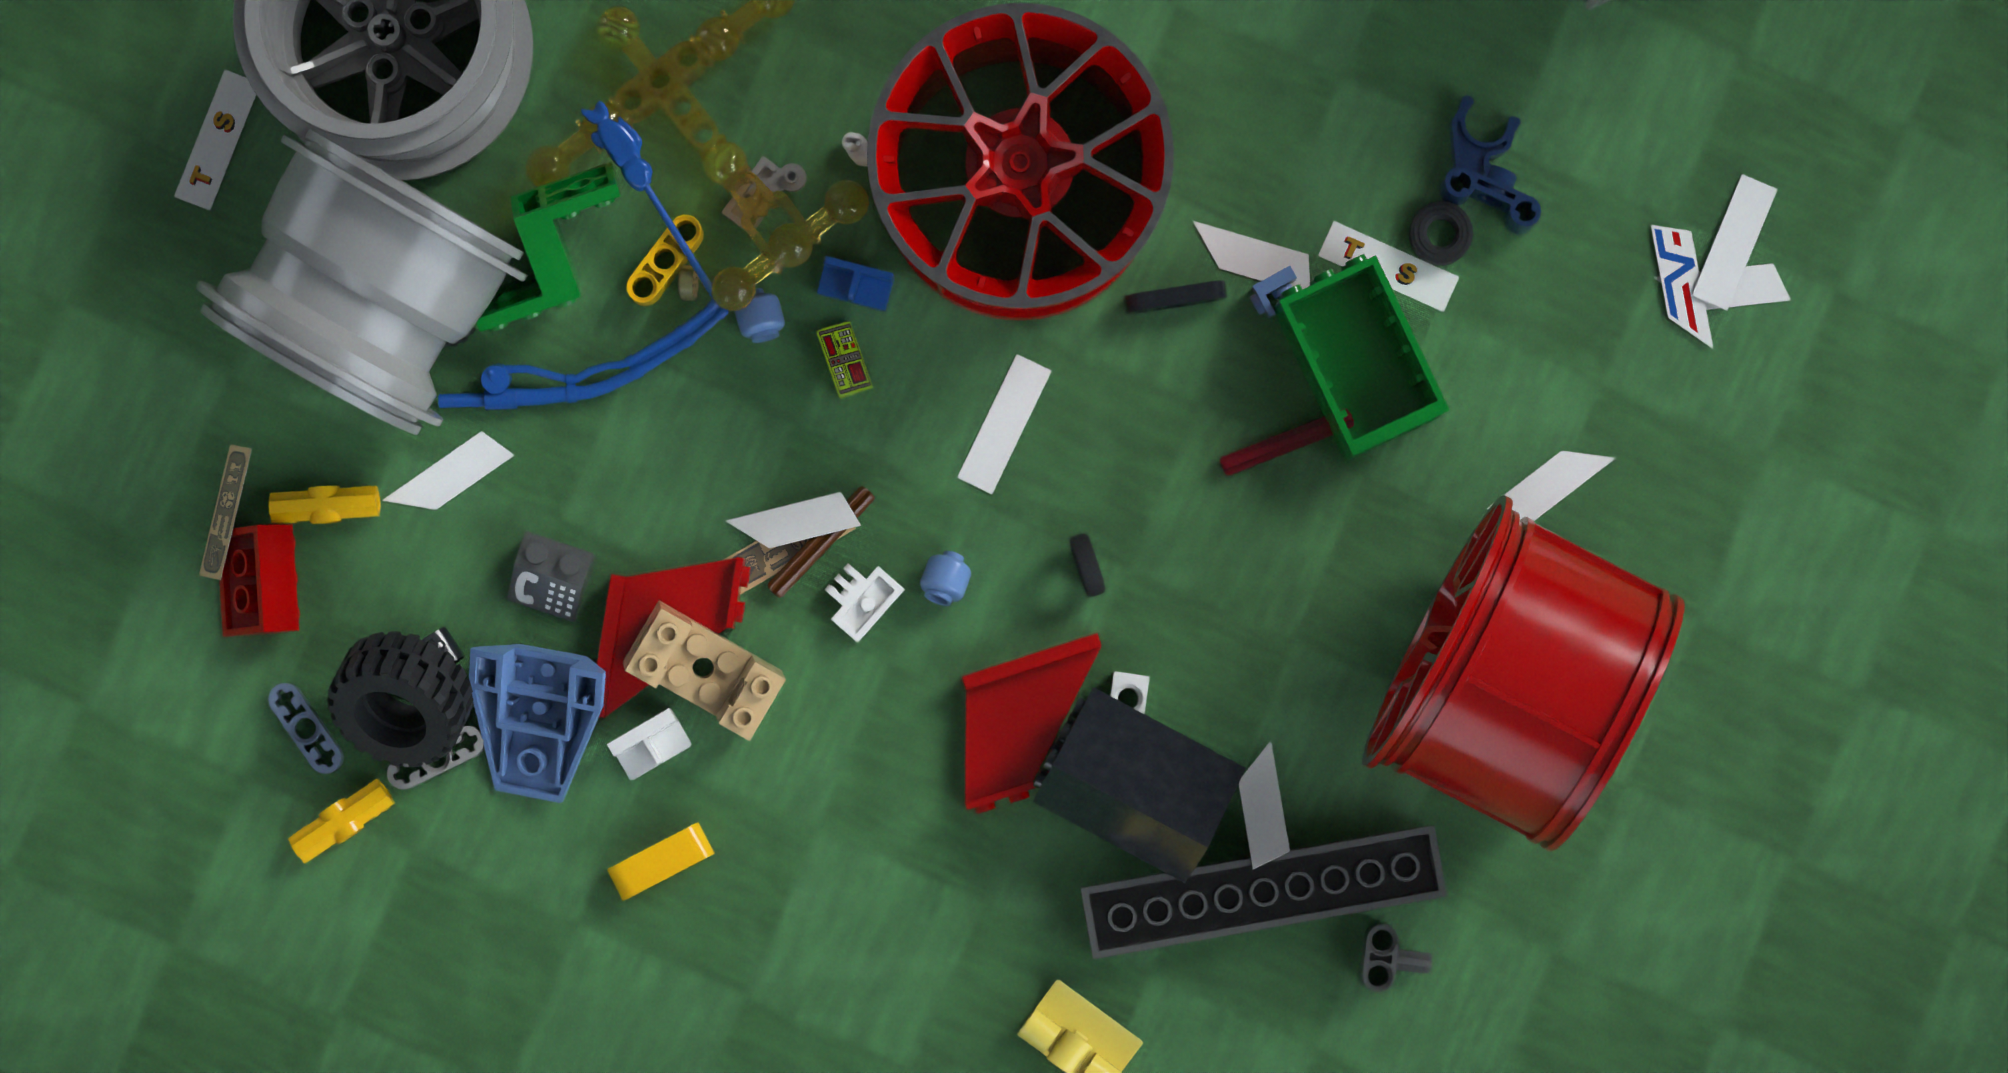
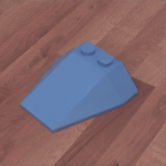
M524 644L480 646L470 649L469 681L473 690V704L496 791L557 803L564 801L604 706L606 671L590 658Z

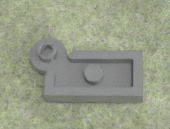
M762 156L723 209L722 215L752 235L784 190L797 192L805 186L807 182L805 170L800 165L792 163L780 169L773 162Z

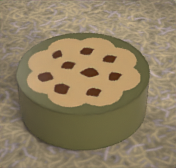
M683 265L679 271L678 290L682 301L697 300L699 277L691 265Z

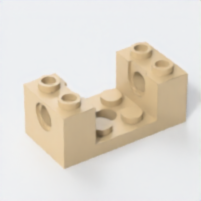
M658 601L623 660L626 672L654 688H657L660 684L715 715L720 725L748 741L751 740L786 681L782 670L661 601ZM708 658L712 661L713 669L709 675L702 677L693 672V664L697 659Z

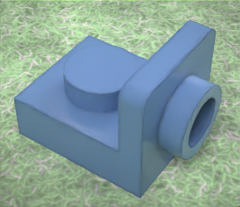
M1291 266L1252 286L1255 294L1250 296V300L1259 315L1265 313L1268 319L1276 315L1267 296L1272 294L1277 299L1283 291L1292 287L1291 283L1296 281L1297 277Z

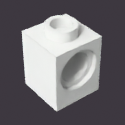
M1114 671L1110 696L1118 700L1121 690L1126 688L1134 690L1138 696V702L1134 709L1145 714L1150 676Z

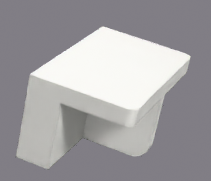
M671 708L607 744L613 756L618 758L630 780L640 777L692 745Z

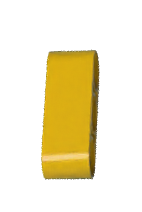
M683 214L677 216L673 223L678 230L684 224H691L696 227L695 236L691 240L685 241L694 254L703 240L704 232L702 226L691 215ZM668 227L627 281L626 289L628 295L640 306H650L656 303L678 275L680 268L688 262ZM663 252H670L675 257L673 265L668 269H660L656 266V259ZM642 280H648L653 284L652 293L645 298L635 295V286Z
M697 822L608 868L607 872L622 901H625L715 853L702 827Z

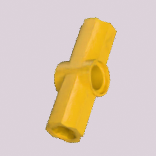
M369 485L350 488L316 486L309 487L306 491L270 493L269 514L273 524L310 521V524L342 522V519L380 517L381 501L378 486Z
M377 778L346 799L344 797L318 814L319 818L292 834L288 840L296 855L306 864L336 843L339 845L365 828L364 824L391 808L395 802L389 790Z

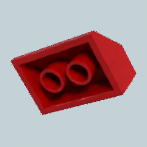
M293 524L252 525L233 528L222 577L219 580L223 637L300 631V610L297 599L298 575L295 567L294 552L296 541L293 536Z

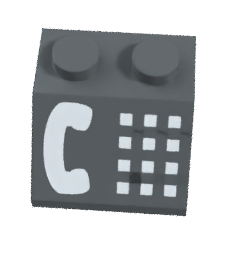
M525 531L514 564L507 600L575 623L598 555Z

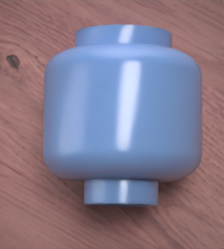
M763 288L744 292V299L740 300L734 308L741 335L751 339L753 343H763L777 338L779 331L785 325L778 297L772 293H764Z
M944 551L943 555H933L928 559L920 580L921 589L925 592L924 596L927 600L941 606H950L952 602H958L964 597L971 578V570L963 562L964 557L953 551Z

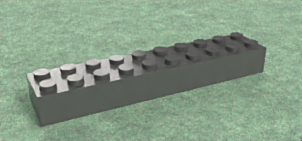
M1424 825L1290 849V852L1255 869L1252 867L1251 856L1196 866L1186 883L1165 872L1080 887L1093 959L1447 897L1435 825Z

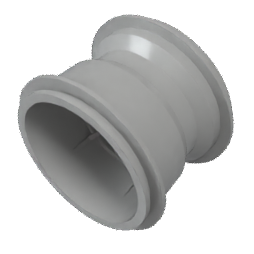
M234 0V39L241 66L252 89L273 116L289 130L296 133L304 143L306 141L311 142L310 139L305 137L310 128L355 156H360L401 181L419 180L443 174L469 162L482 153L506 129L516 114L529 83L534 45L532 25L525 0H440L431 3H416V0H317L348 33L306 63H303L301 54V29L311 0ZM359 7H367L369 9L367 19L360 23L354 22L352 20L353 12ZM420 14H429L431 16L429 26L421 30L415 29V18ZM480 20V32L475 51L462 74L434 44ZM384 63L392 64V75L387 79H378L376 75L378 67ZM365 72L368 87L370 124L361 123L339 114L326 105L314 89ZM409 77L442 95L438 101L428 108L399 120Z
M310 128L305 137L310 139L311 142L306 141L304 145L284 135L281 142L296 152L281 176L262 217L261 234L267 240L250 269L225 274L218 287L204 281L198 282L196 289L213 301L212 304L204 302L200 312L223 330L268 358L342 400L397 428L418 435L423 427L418 422L419 419L432 425L440 426L444 419L430 408L437 394L429 371L446 342L455 344L469 334L492 301L507 273L523 282L525 281L527 275L509 264L512 257L520 260L524 252L360 156H355Z

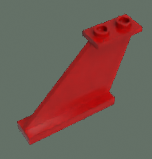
M736 557L628 577L611 574L597 665L606 671L604 706L599 717L606 718L649 686L646 682L626 672L623 660L658 601L663 602L717 634H720L726 628L735 630L736 622H743L745 602L739 601L741 587L748 588L751 567L745 566L746 559Z
M1098 633L962 676L966 689L965 806L967 810L974 808L977 815L995 809L994 801L1008 797L1011 804L1030 797L1028 790L1035 788L1033 780L1102 647Z

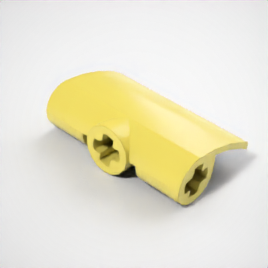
M1060 980L1054 982L1017 1033L1019 1037L1044 1054L1048 1061L1064 1073H1122L1123 1069L1143 1045L1141 1039Z

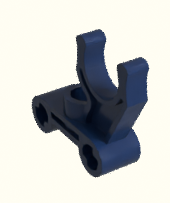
M1465 95L1460 100L1458 110L1449 124L1453 169L1447 173L1440 184V196L1443 201L1457 206L1462 205L1471 197L1504 212V223L1509 231L1519 235L1526 234L1531 231L1541 217L1540 204L1533 197L1513 189L1517 180V176L1514 173L1500 166L1491 165L1489 160L1499 158L1509 151L1514 134L1521 121L1518 117L1511 116L1505 124L1504 135L1500 139L1489 143L1478 141L1466 129V113L1474 104V99L1471 96ZM1455 181H1460L1465 188L1457 192L1451 185ZM1516 209L1525 210V217L1530 221L1520 220V213Z

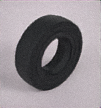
M1436 201L1423 206L1414 215L1409 226V241L1412 249L1419 258L1433 265H1448L1456 262L1468 251L1473 239L1472 223L1466 212L1459 206L1446 201ZM1445 220L1452 225L1455 233L1452 243L1445 247H1438L1429 241L1427 229L1433 221Z
M1081 533L1069 538L1071 551L1086 594L1090 598L1105 593V583L1087 533Z

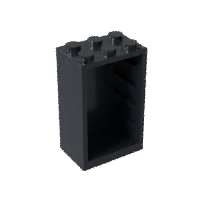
M1093 687L1087 699L1079 697L1063 726L1057 741L1033 784L1034 787L1039 789L1033 802L1186 883L1208 849L1246 768Z

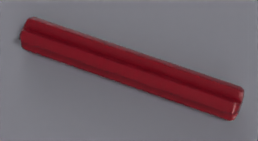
M1345 408L1348 416L1344 418V421L1349 429L1354 426L1352 414ZM1323 416L1224 455L1219 459L1224 474L1231 476L1333 436L1329 422Z

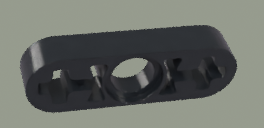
M1217 280L1133 293L1123 296L1126 314L1132 315L1217 302L1227 299L1225 281Z

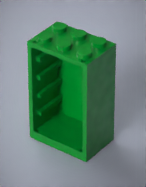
M1365 254L1347 261L1346 265L1341 267L1342 271L1334 274L1332 269L1315 276L1313 281L1309 282L1310 286L1302 289L1301 285L1298 284L1283 291L1281 296L1277 297L1279 301L1273 308L1323 416H1325L1330 424L1333 437L1345 462L1434 421L1450 411L1376 255L1369 259L1366 258ZM1345 408L1352 414L1354 426L1349 429L1344 421V418L1348 416Z

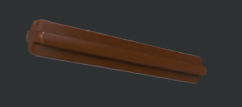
M860 486L847 499V503L856 518H858L874 501L875 497L866 487ZM847 529L810 538L770 580L767 585L768 589L777 597H783Z

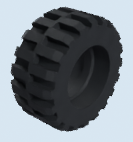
M390 631L387 635H384L383 632L374 633L355 642L354 646L345 655L329 686L327 703L335 727L341 728V735L346 741L351 740L357 750L362 753L366 751L373 755L372 758L377 761H390V765L402 766L403 764H408L409 767H418L423 765V763L427 765L438 761L452 750L470 715L474 699L469 679H465L467 676L461 664L456 665L454 663V657L448 651H441L438 649V644L431 640L425 642L418 635L410 633L408 636L401 634V631ZM388 693L400 696L414 706L402 703L391 697Z

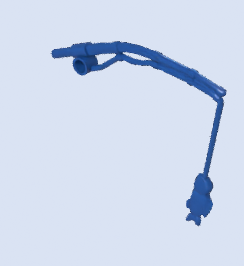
M602 101L596 103L594 110L581 109V114L585 119L597 125L598 131L591 134L592 142L606 150L612 161L621 169L625 181L637 191L645 190L709 293L711 300L684 324L677 326L672 332L635 354L625 357L623 360L590 366L576 375H564L530 365L495 363L486 368L482 373L481 383L485 389L484 393L439 394V408L485 407V410L518 409V406L546 405L561 402L577 403V400L592 399L610 393L643 377L644 374L685 348L688 349L729 313L726 306H719L720 298L718 292L649 184L651 183L653 171L650 164L641 158V137L621 117H618L617 122L609 119L608 109ZM629 366L628 370L604 381L586 386H576L575 384L593 374L608 369H621ZM512 373H529L567 384L561 387L541 389H507L512 382Z

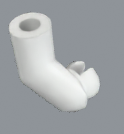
M849 132L845 134L842 139L843 148L857 165L868 167V141L859 133Z

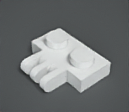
M847 563L843 569L848 575L854 577L851 582H847L838 574L834 580L844 588L843 591L839 593L831 585H828L824 590L842 605L831 620L859 643L905 589L879 566L866 579Z

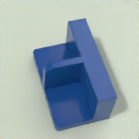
M829 256L824 257V267L817 295L886 312L895 279L894 273Z

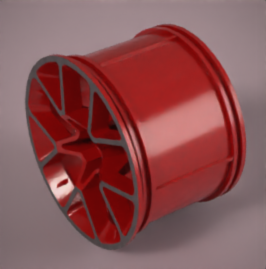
M1007 3L987 6L959 15L932 30L905 54L887 79L876 102L868 135L867 165L869 183L880 218L903 258L928 287L954 305L972 313L996 319L1026 321L1044 319L1076 309L1107 290L1124 273L1149 240L1165 209L1174 169V144L1168 111L1160 90L1138 56L1123 41L1091 19L1072 11L1036 3ZM1020 61L1028 95L1022 107L999 112L990 118L974 112L959 77L980 67L996 63ZM1033 62L1047 64L1065 71L1049 86L1040 88L1037 84ZM1077 77L1087 81L1103 93L1124 118L1123 122L1084 145L1071 143L1064 129L1050 117L1049 103ZM948 84L962 116L948 117L918 113L940 89ZM909 128L962 132L968 143L965 160L967 184L904 192L899 182L898 157ZM1131 132L1141 161V183L1134 182L1093 159L1092 156ZM1083 169L1129 194L1134 201L1133 209L1122 229L1104 249L1098 251L1092 249L1051 213L1052 208L1067 193L1073 177ZM961 200L964 206L944 251H939L921 232L912 218L909 208L916 205ZM977 205L986 206L1003 216L1025 218L1030 221L1019 276L1012 281L980 275L960 266L956 260L957 251ZM1046 226L1084 258V264L1061 275L1034 280L1032 273L1041 228Z
M1502 495L1494 502L1476 526L1434 596L1381 703L1365 745L1362 764L1370 769L1379 763L1386 767L1392 764L1395 772L1399 774L1406 773L1520 832L1525 835L1528 841L1534 844L1540 843L1543 849L1551 852L1558 849L1586 817L1630 745L1671 658L1682 625L1685 603L1682 597L1676 594L1670 595L1667 589L1655 586L1536 524L1534 520L1528 517L1520 520V514L1512 510V499Z

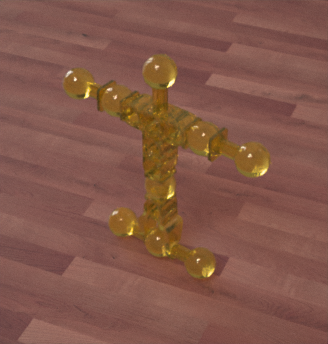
M750 0L731 16L722 9L719 11L721 17H712L704 20L697 28L695 37L691 34L688 36L690 40L676 44L658 59L654 57L638 37L640 21L631 9L624 6H612L604 9L596 23V34L600 42L608 48L623 50L639 71L637 75L617 90L614 98L612 96L607 98L609 103L604 104L608 109L609 119L617 122L618 117H621L633 128L632 123H639L660 108L692 150L699 155L703 162V170L706 176L712 182L723 185L727 193H731L735 204L743 214L741 218L743 231L761 253L744 268L737 266L727 267L720 270L714 277L711 284V295L715 303L721 308L729 311H738L747 307L754 299L756 284L772 272L781 276L783 267H797L803 264L810 257L813 244L822 245L820 235L837 222L853 224L861 220L866 214L869 207V196L865 188L855 181L841 180L834 183L827 190L824 206L805 220L784 192L779 190L772 192L758 176L752 173L744 150L739 145L727 141L723 133H719L713 119L687 88L704 74L707 66L710 68L714 66L712 61L728 59L737 50L739 42L744 45L746 43L743 35L744 31L763 17L777 19L787 15L792 9L795 0ZM687 54H694L698 57L697 62L691 67H684L680 64L681 59ZM660 75L670 78L669 83L663 88L652 86L653 80ZM630 97H639L642 100L640 106L634 110L625 109V101ZM681 102L691 105L690 111L685 115L679 116L673 113L675 106ZM595 105L591 106L588 110H594ZM585 117L582 123L577 119L575 123L579 131L558 147L541 146L534 149L526 162V175L529 181L536 187L568 177L570 164L593 147L598 154H601V148L596 146L591 139V134L598 131L596 124L587 121ZM707 129L713 132L712 138L705 143L695 141V136L700 130ZM750 183L756 187L755 193L750 197L743 198L738 195L739 188L744 184ZM780 207L793 223H785L776 227L770 234L767 244L754 227L757 222L756 219L767 216L770 209Z

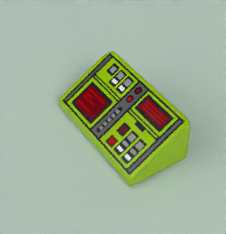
M850 321L816 330L839 399L872 389L873 386Z

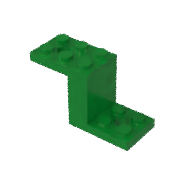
M612 162L510 196L513 220L534 274L526 277L524 282L516 280L499 287L492 301L476 322L479 332L501 330L509 324L508 322L520 318L523 320L533 319L539 316L545 309L554 306L556 308H564L575 303L577 298L582 297L578 274L557 218L562 220L571 219L579 215L583 209L591 206L596 208L608 206L615 201V198L621 196Z

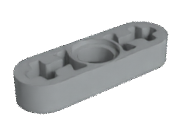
M464 726L455 744L457 745L464 741L463 734L465 732L469 736L476 735L478 741L474 743V751L470 752L468 748H462L456 751L460 758L454 761V754L451 750L446 755L445 764L440 768H433L429 764L423 763L421 766L427 771V775L422 776V771L417 770L409 775L411 781L408 783L404 779L397 780L395 774L400 771L399 766L389 765L387 770L389 782L398 789H410L479 756L484 750V740L482 739L480 729L473 726Z

